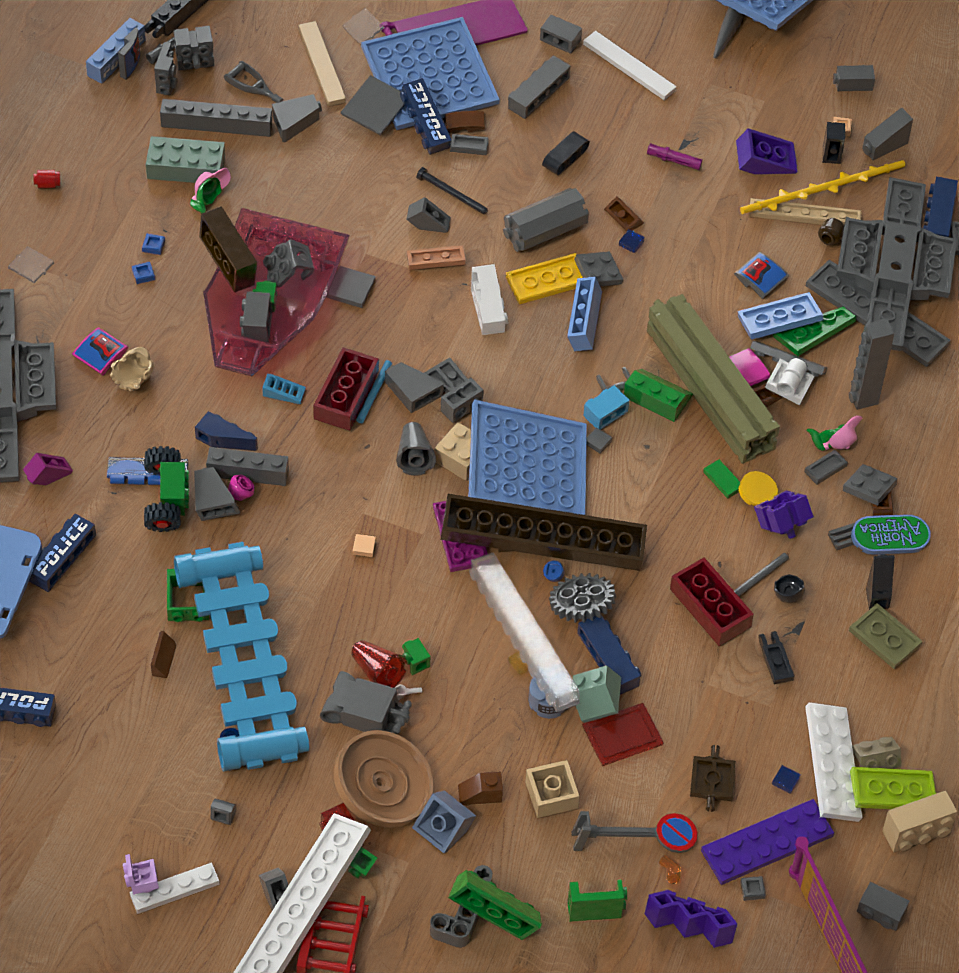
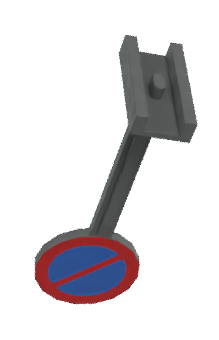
M580 811L571 835L578 836L573 846V851H582L588 838L607 836L656 837L659 843L667 850L681 853L693 848L697 841L698 832L695 824L689 818L677 813L663 816L656 825V828L597 827L590 824L589 811Z

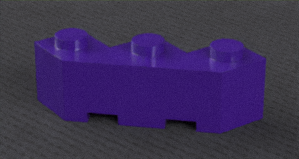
M669 890L649 894L644 914L654 928L674 924L684 938L703 933L714 948L733 943L737 928L736 921L726 909L720 907L713 909L705 906V902L690 897L686 900L677 897L675 892Z

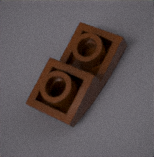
M484 111L446 113V129L448 133L466 129L468 132L485 129Z

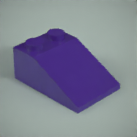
M749 128L736 140L739 170L752 174L797 173L793 142Z

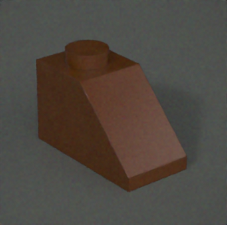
M501 771L478 773L458 784L459 802L462 805L501 803L503 797Z

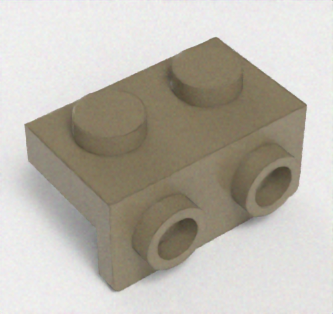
M882 737L879 740L863 741L860 744L852 745L853 754L860 762V767L886 769L901 767V748L892 737Z

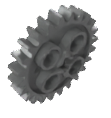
M580 573L579 577L572 575V579L565 577V582L559 581L558 586H553L554 591H550L551 596L549 597L551 610L554 611L555 615H559L560 619L566 617V621L574 619L576 623L579 619H582V622H585L586 618L593 621L594 616L601 618L600 613L607 614V609H612V604H615L616 594L614 585H611L610 580L606 581L605 577L599 579L598 574L591 577V573H588L587 576H583Z

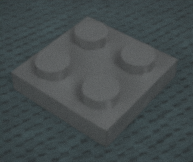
M610 251L578 254L575 256V263L583 278L596 277L600 286L622 284L623 277Z
M862 464L843 485V491L878 506L897 485L898 478Z

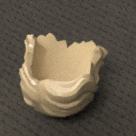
M136 347L129 350L122 359L111 364L112 372L110 376L116 384H120L119 387L121 389L133 391L134 389H139L141 384L151 376L154 370V362L150 360L147 349Z

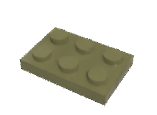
M878 603L849 628V632L893 669L897 668L921 647L923 642Z

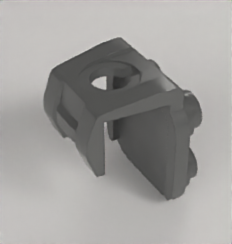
M288 240L286 243L276 245L274 251L265 256L263 264L268 271L267 281L276 282L277 288L282 287L294 275L297 268L303 269V272L300 274L302 280L308 278L314 272L309 247L295 240Z

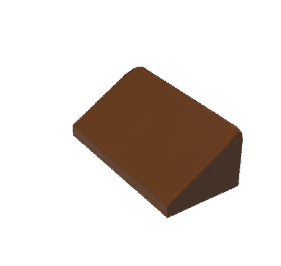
M618 196L604 208L627 233L644 224Z
M164 631L159 633L151 661L152 676L161 678L168 677L176 649L175 641Z

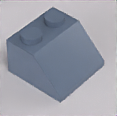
M444 790L431 795L412 828L441 852L446 853L467 832L476 815Z

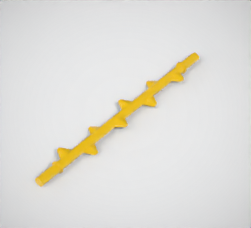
M901 160L891 164H884L881 167L869 166V170L853 175L840 172L839 179L819 185L810 183L808 188L791 193L780 189L779 196L740 207V211L742 214H746L756 210L760 211L766 207L772 211H777V204L797 198L806 200L807 195L825 190L838 193V186L859 180L867 182L869 177L890 173V171L905 167V161Z

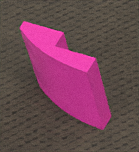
M749 348L729 356L750 386L770 378V373L765 365Z

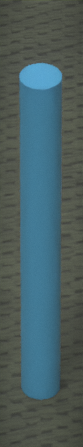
M386 360L356 419L357 422H364L385 380V370L392 366L391 361Z

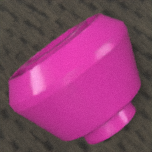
M234 475L231 478L228 490L234 500L242 501L254 494V485L246 476Z

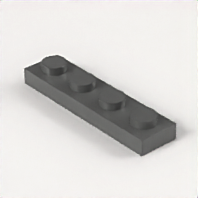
M753 341L750 347L759 356L765 357L766 354L772 356V360L775 362H779L782 359L789 363L792 359H800L807 365L808 373L819 377V374L825 375L827 370L826 366L758 341Z

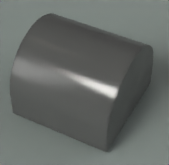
M215 798L211 804V820L231 825L236 812V804Z

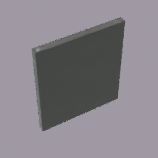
M370 75L341 111V115L381 136L406 103H403L401 100V91Z

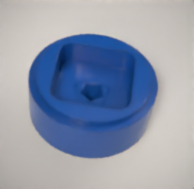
M549 561L544 566L543 573L549 581L557 582L563 578L565 570L558 561Z

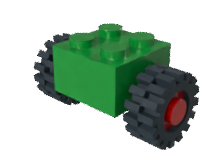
M155 446L145 451L144 468L149 474H159L160 502L159 504L152 503V505H147L144 508V526L155 532L157 530L159 532L163 530L169 532V530L174 531L175 528H179L181 516H185V508H189V470H185V462H181V453L178 449L175 450L173 447L169 449V446L165 448L163 446H159V448Z

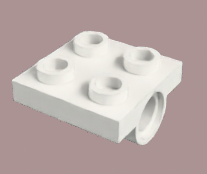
M780 359L765 388L800 405L815 376L806 372L807 365L800 359H792L789 363Z

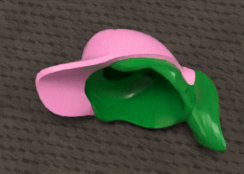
M222 168L215 173L204 172L198 177L195 183V195L190 201V205L196 211L201 213L207 212L205 205L212 204L216 197L221 194L222 189L230 182L229 170Z
M854 416L845 425L841 424L836 429L825 430L821 433L811 428H808L806 431L811 435L815 446L821 451L828 450L829 448L849 449L857 440L855 427L863 418L861 416Z

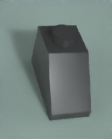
M424 197L409 205L406 220L419 230L446 233L449 229L451 217Z
M279 867L258 875L264 895L272 911L288 887L286 875Z

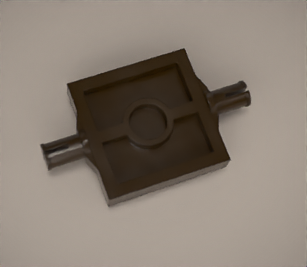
M715 745L711 746V756H694L690 797L707 799L706 811H709L711 804V812L715 811V800L732 802L736 761L725 760L719 757L720 746L718 745L716 746V752Z

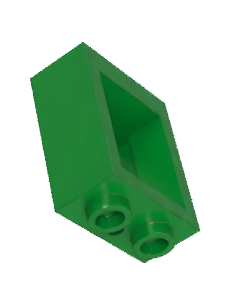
M167 569L168 621L182 622L194 620L200 622L209 620V615L199 617L196 607H173V587L179 586L176 580L175 569ZM202 582L197 583L195 586H203Z

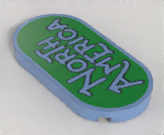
M915 515L866 516L856 521L851 531V538L854 545L862 549V552L866 554L916 553L924 549L929 542L930 529L924 520Z

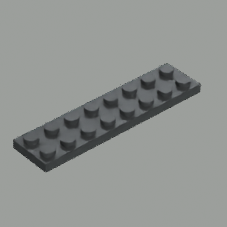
M828 260L806 281L805 286L836 307H845L856 316L857 321L863 325L867 324L871 292L853 285L854 279L836 276L838 265ZM908 312L902 351L928 367L950 345L951 340Z

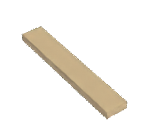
M316 21L298 25L328 106L345 103V95Z
M751 198V199H750V204L756 203L757 201H764V200ZM783 202L777 204V211H772L766 207L760 211L749 212V217L820 225L828 218H836L845 224L846 217L861 220V210Z

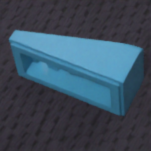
M267 374L262 388L263 397L301 404L306 387L276 375ZM294 391H298L296 396H293Z

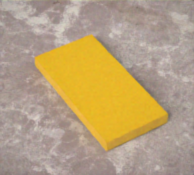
M570 254L506 272V279L519 305L576 289L577 279L583 278L574 260L577 254Z

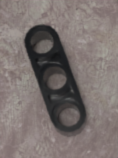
M575 131L571 132L545 156L542 166L557 176L562 174L588 149L590 141Z

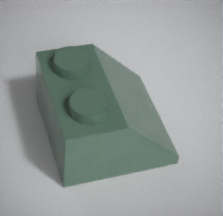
M608 666L573 675L571 694L583 723L618 713L621 677Z

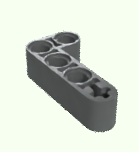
M481 865L475 868L473 872L477 873L480 878L492 882L493 873L490 867ZM461 905L455 917L437 913L430 920V935L437 941L459 948L465 947L471 939L480 916ZM464 914H471L472 916H471V917H465V916H463V915H464ZM442 925L444 928L438 929L435 926ZM463 932L465 933V935L458 936L456 935V933Z

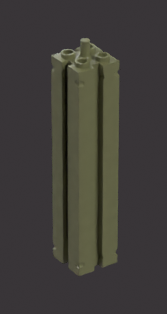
M683 294L676 297L673 296L668 299L665 305L660 299L655 300L654 305L649 308L647 333L650 337H653L655 344L689 391L693 393L696 401L735 455H738L740 462L744 464L755 459L759 453L764 455L775 450L777 445L775 437L779 434V424L773 420V416L690 303L686 301Z

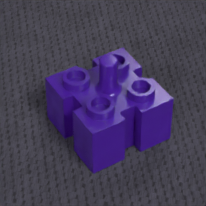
M787 490L774 496V499L770 501L766 500L754 506L762 529L781 535L787 533L789 539L796 536L793 525L802 526L807 523V520L814 517L807 496L799 493L795 495V492Z

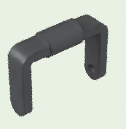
M623 367L622 372L628 380L630 374L626 367ZM596 376L602 390L609 389L614 385L619 390L624 389L626 381L606 387L601 376Z

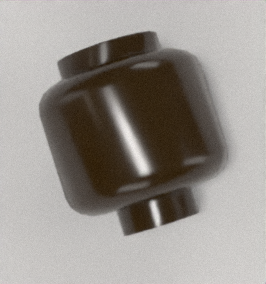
M836 218L826 219L818 230L820 240L826 245L833 246L838 244L843 236L844 224Z

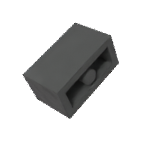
M550 15L540 28V41L570 54L581 41V27L553 15Z
M870 882L859 902L857 912L866 919H872L880 923L884 928L896 931L907 911L910 901Z

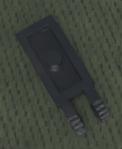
M771 632L770 637L773 644L768 645L765 635L759 634V643L773 684L794 681V673L777 632Z

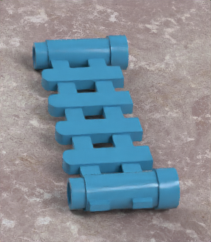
M244 542L228 544V549L211 552L209 547L195 550L194 555L188 553L174 556V569L179 588L195 586L200 582L203 584L205 593L195 594L194 600L198 616L210 615L213 629L203 630V637L207 653L219 651L222 665L212 667L216 690L228 688L231 702L221 704L225 727L237 725L239 732L238 737L232 735L217 738L218 755L223 772L240 769L241 766L247 765L248 770L261 768L264 765L263 762L281 759L282 763L297 761L298 753L309 751V740L305 727L293 728L289 725L287 715L295 713L297 702L293 693H281L278 681L279 678L285 677L287 673V662L282 655L272 656L269 642L277 639L278 626L273 619L263 620L260 606L268 603L269 590L263 583L254 584L252 578L253 571L263 570L260 547H248L247 545L244 546ZM236 577L238 587L220 589L218 579ZM244 609L247 623L229 626L226 612ZM253 645L256 659L238 662L235 648ZM262 682L265 696L247 699L244 685ZM271 719L273 730L260 733L255 732L254 721Z

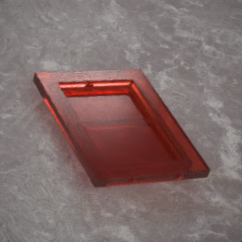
M644 703L620 710L617 714L582 724L602 767L664 745L659 731L656 729Z

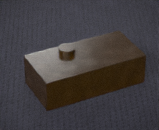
M223 207L201 213L199 237L233 292L235 293L254 286L257 261Z

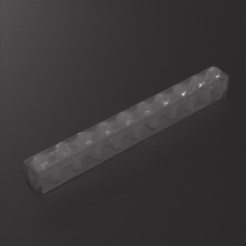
M490 553L471 560L472 569L469 572L472 580H476L480 593L486 596L488 606L494 609L497 621L502 622L505 634L510 635L513 647L519 650L522 662L527 663L530 675L532 677L535 676L539 690L545 693L547 703L550 706L552 705L556 712L580 704L579 689L495 554Z

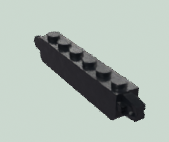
M167 0L151 15V20L144 26L145 32L148 34L153 31L152 36L154 38H159L162 34L169 36L208 0Z

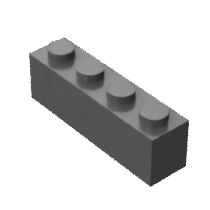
M553 55L538 70H535L526 81H523L515 91L509 94L508 109L526 119L570 78L571 66Z
M209 447L206 468L214 467L221 479L231 480L234 475H244L255 483L286 486L289 472L288 456Z

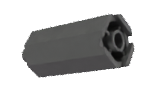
M568 188L505 215L503 233L507 239H510L516 252L524 251L587 224L589 212L588 209H583L582 205L585 204V201L576 188Z

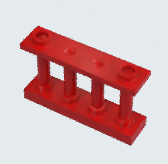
M361 896L359 906L327 900L321 911L329 909L357 914L356 923L352 925L322 920V917L318 915L302 941L297 961V973H307V969L311 970V968L341 973H356L357 964L354 963L362 921L363 918H367L369 905H366V896ZM322 928L352 933L351 945L320 940L315 936L316 930ZM320 948L349 953L347 964L313 959V956H310L311 950Z

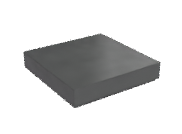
M340 266L326 293V298L362 308L373 287L375 276Z

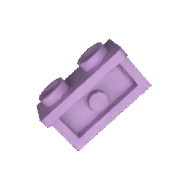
M130 854L125 855L126 863H123L126 886L132 888L133 895L142 892L148 893L158 889L154 859L132 864Z

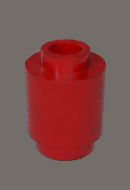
M55 169L37 170V174H33L34 185H37L38 189L61 186L60 171H55Z

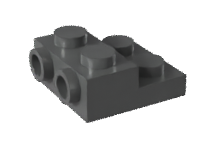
M163 43L154 68L156 93L171 95L172 90L177 86V78H175L176 66L173 61L174 51L171 50V43Z

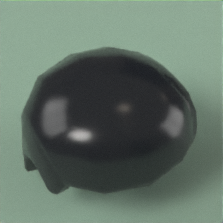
M791 574L780 577L774 584L776 597L785 603L797 602L802 598L805 591L803 580Z

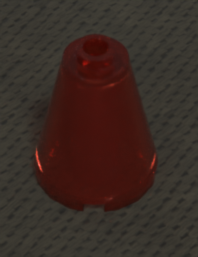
M365 640L356 642L353 645L351 655L371 682L395 688L401 682L406 673L404 665L407 664L406 659L402 655Z

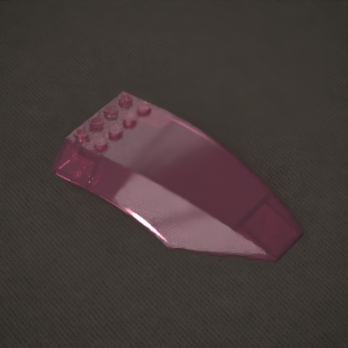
M241 208L235 228L257 261L255 285L234 293L217 267L208 286L203 291L214 366L252 377L315 319L330 290L350 235ZM288 240H295L308 246L314 265V272L311 276L302 280L300 274L303 272V269L297 268L294 275L282 287L277 288L276 310L272 315L269 343L241 336L240 316L244 314L242 300L246 299L247 292H252L253 289H256L257 282L267 281L268 271L263 264L264 257L271 254L276 245L286 243Z

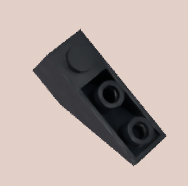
M881 554L873 557L866 586L869 610L877 603L884 609H889L894 555Z

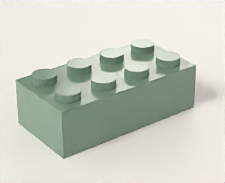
M151 136L146 160L147 179L196 183L198 177L204 172L215 173L224 168L225 142Z

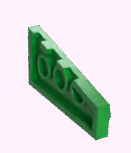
M842 306L823 313L822 321L774 333L773 337L795 355L799 356L856 322V316Z

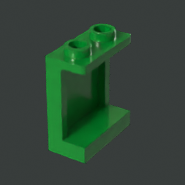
M622 879L617 880L616 891L580 893L578 882H569L567 900L569 922L621 918L622 910H626L627 887H623Z

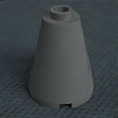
M409 422L404 425L396 457L398 468L400 467L405 474L413 476L425 474V471L429 468L431 470L436 463L435 452L422 426L417 422Z

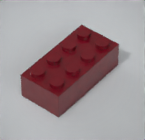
M342 347L313 405L314 420L350 431L379 373V358Z
M705 557L672 575L670 590L718 646L752 627L753 612Z

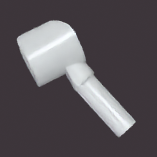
M401 684L395 687L398 693V700L407 694L422 693L421 687L409 689Z

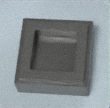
M597 427L586 438V445L598 453H601L612 442V437Z
M762 876L741 878L740 883L744 901L765 899L766 894Z

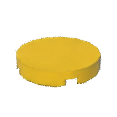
M753 471L744 475L740 481L739 493L748 505L756 506L766 500L774 499V496L778 495V488L775 481L769 475Z

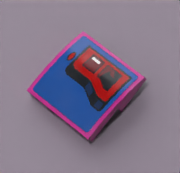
M98 327L79 344L72 355L104 376L114 361L120 360L128 346Z

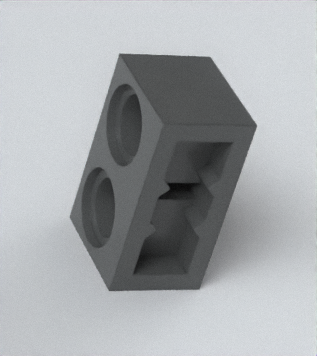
M469 378L441 397V412L452 423L456 422L472 411L474 400L483 401L484 390L472 378Z

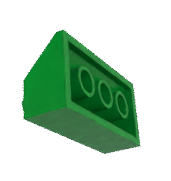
M465 870L457 876L448 897L452 901L520 940L525 939L541 928L540 912L535 910L531 904L523 903L516 899L513 894L502 891L494 883L483 880L473 871Z

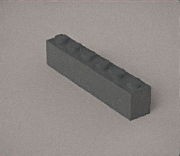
M162 99L160 120L161 127L270 137L272 108Z
M888 319L865 324L864 331L861 334L862 340L859 345V354L856 357L854 377L848 394L850 402L854 403L857 410L878 405L895 334Z

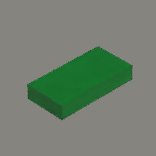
M720 459L704 468L703 473L727 499L739 492L740 481Z

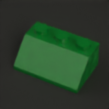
M644 369L634 370L624 386V395L630 401L673 422L676 421L693 396V393Z

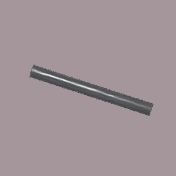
M786 553L781 554L735 589L734 592L741 596L789 559Z

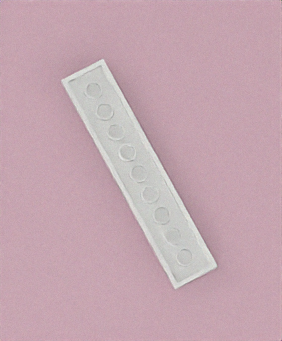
M335 813L332 815L234 973H283L371 830L368 826Z

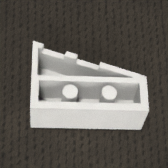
M495 264L472 267L471 293L482 335L505 332V324H508L507 313L503 311L504 301L500 295Z

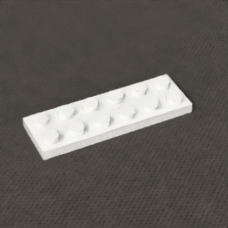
M809 702L805 707L820 817L859 822L862 819L861 808H855L850 769L855 767L847 708Z

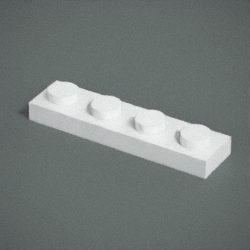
M212 863L161 880L158 882L159 888L151 892L133 895L131 891L130 897L137 914L217 886L219 885V879Z

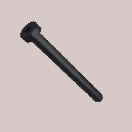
M422 167L418 171L417 179L428 181L482 214L488 212L485 206L427 173L428 170Z

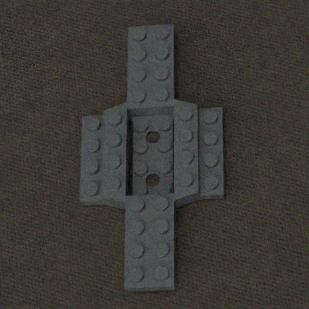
M890 177L883 220L864 221L846 217L836 276L854 279L853 285L871 292L867 323L888 319L895 333L891 350L902 352L910 300H928L929 295L949 298L957 239L939 236L921 228L920 223L926 184ZM881 235H884L879 273L876 274ZM895 238L904 239L905 242L899 243ZM897 264L900 266L901 269L895 270L891 267V265Z
M14 289L0 290V482L19 481L18 422L37 416V411L56 409L54 342L34 344L16 340ZM12 354H15L16 403L13 402Z

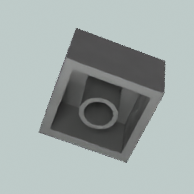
M247 292L246 299L242 300L244 314L240 316L241 336L245 338V344L269 346L273 315L270 293Z

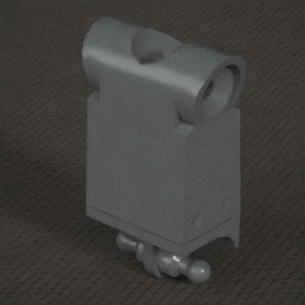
M340 671L333 684L334 692L328 697L320 713V718L328 723H342L345 726L363 732L380 730L399 734L401 727L408 723L410 719L409 709L412 707L411 701H405L404 705L400 703L397 698V689L360 678L355 679L349 673Z

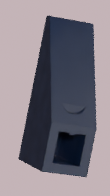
M208 411L195 426V438L210 447L251 451L258 449L257 437L253 433L242 430L236 424L224 420L218 414Z

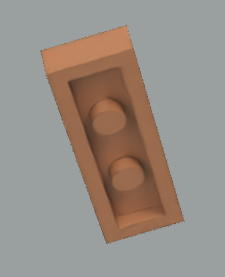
M463 245L407 251L409 270L465 265L466 261Z

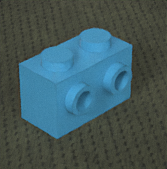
M614 385L609 389L603 390L594 399H589L584 404L583 416L595 428L597 427L601 430L628 412L629 399Z

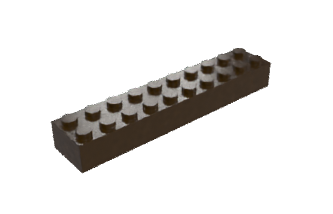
M448 493L440 540L640 571L644 558L647 525Z

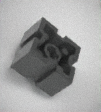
M210 26L195 27V31H189L188 28L174 30L178 70L193 69V66L196 69L214 66L213 40Z

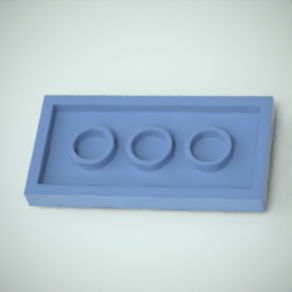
M810 292L738 311V318L752 340L822 321L823 314Z

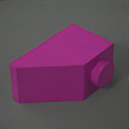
M36 453L23 468L29 482L45 486L73 472L64 457Z

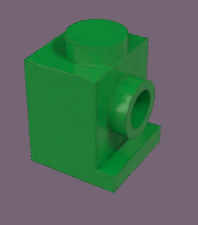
M419 638L406 641L402 645L404 650L402 656L407 665L410 664V673L412 675L430 667L431 656Z

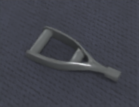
M239 61L235 68L224 75L226 82L244 92L268 96L276 103L283 101V98L269 90L261 75L244 61ZM244 69L257 82L250 86L234 79V77Z

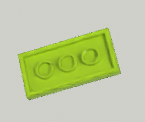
M852 767L850 769L855 808L894 809L936 794L932 771Z

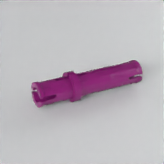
M650 143L647 149L648 155L661 158L662 161H672L696 170H700L703 159L671 150L667 146L664 148Z

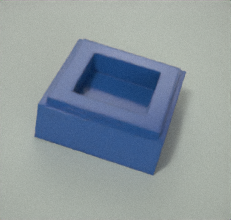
M147 233L142 246V252L161 255L165 236Z
M150 262L132 266L136 284L155 280Z

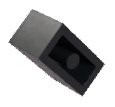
M827 122L823 141L822 163L841 164L845 144V123Z

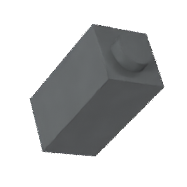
M873 65L837 66L836 73H833V84H836L837 92L873 91L875 82Z

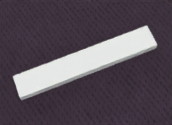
M597 31L584 39L583 45L661 99H667L676 91L674 84Z

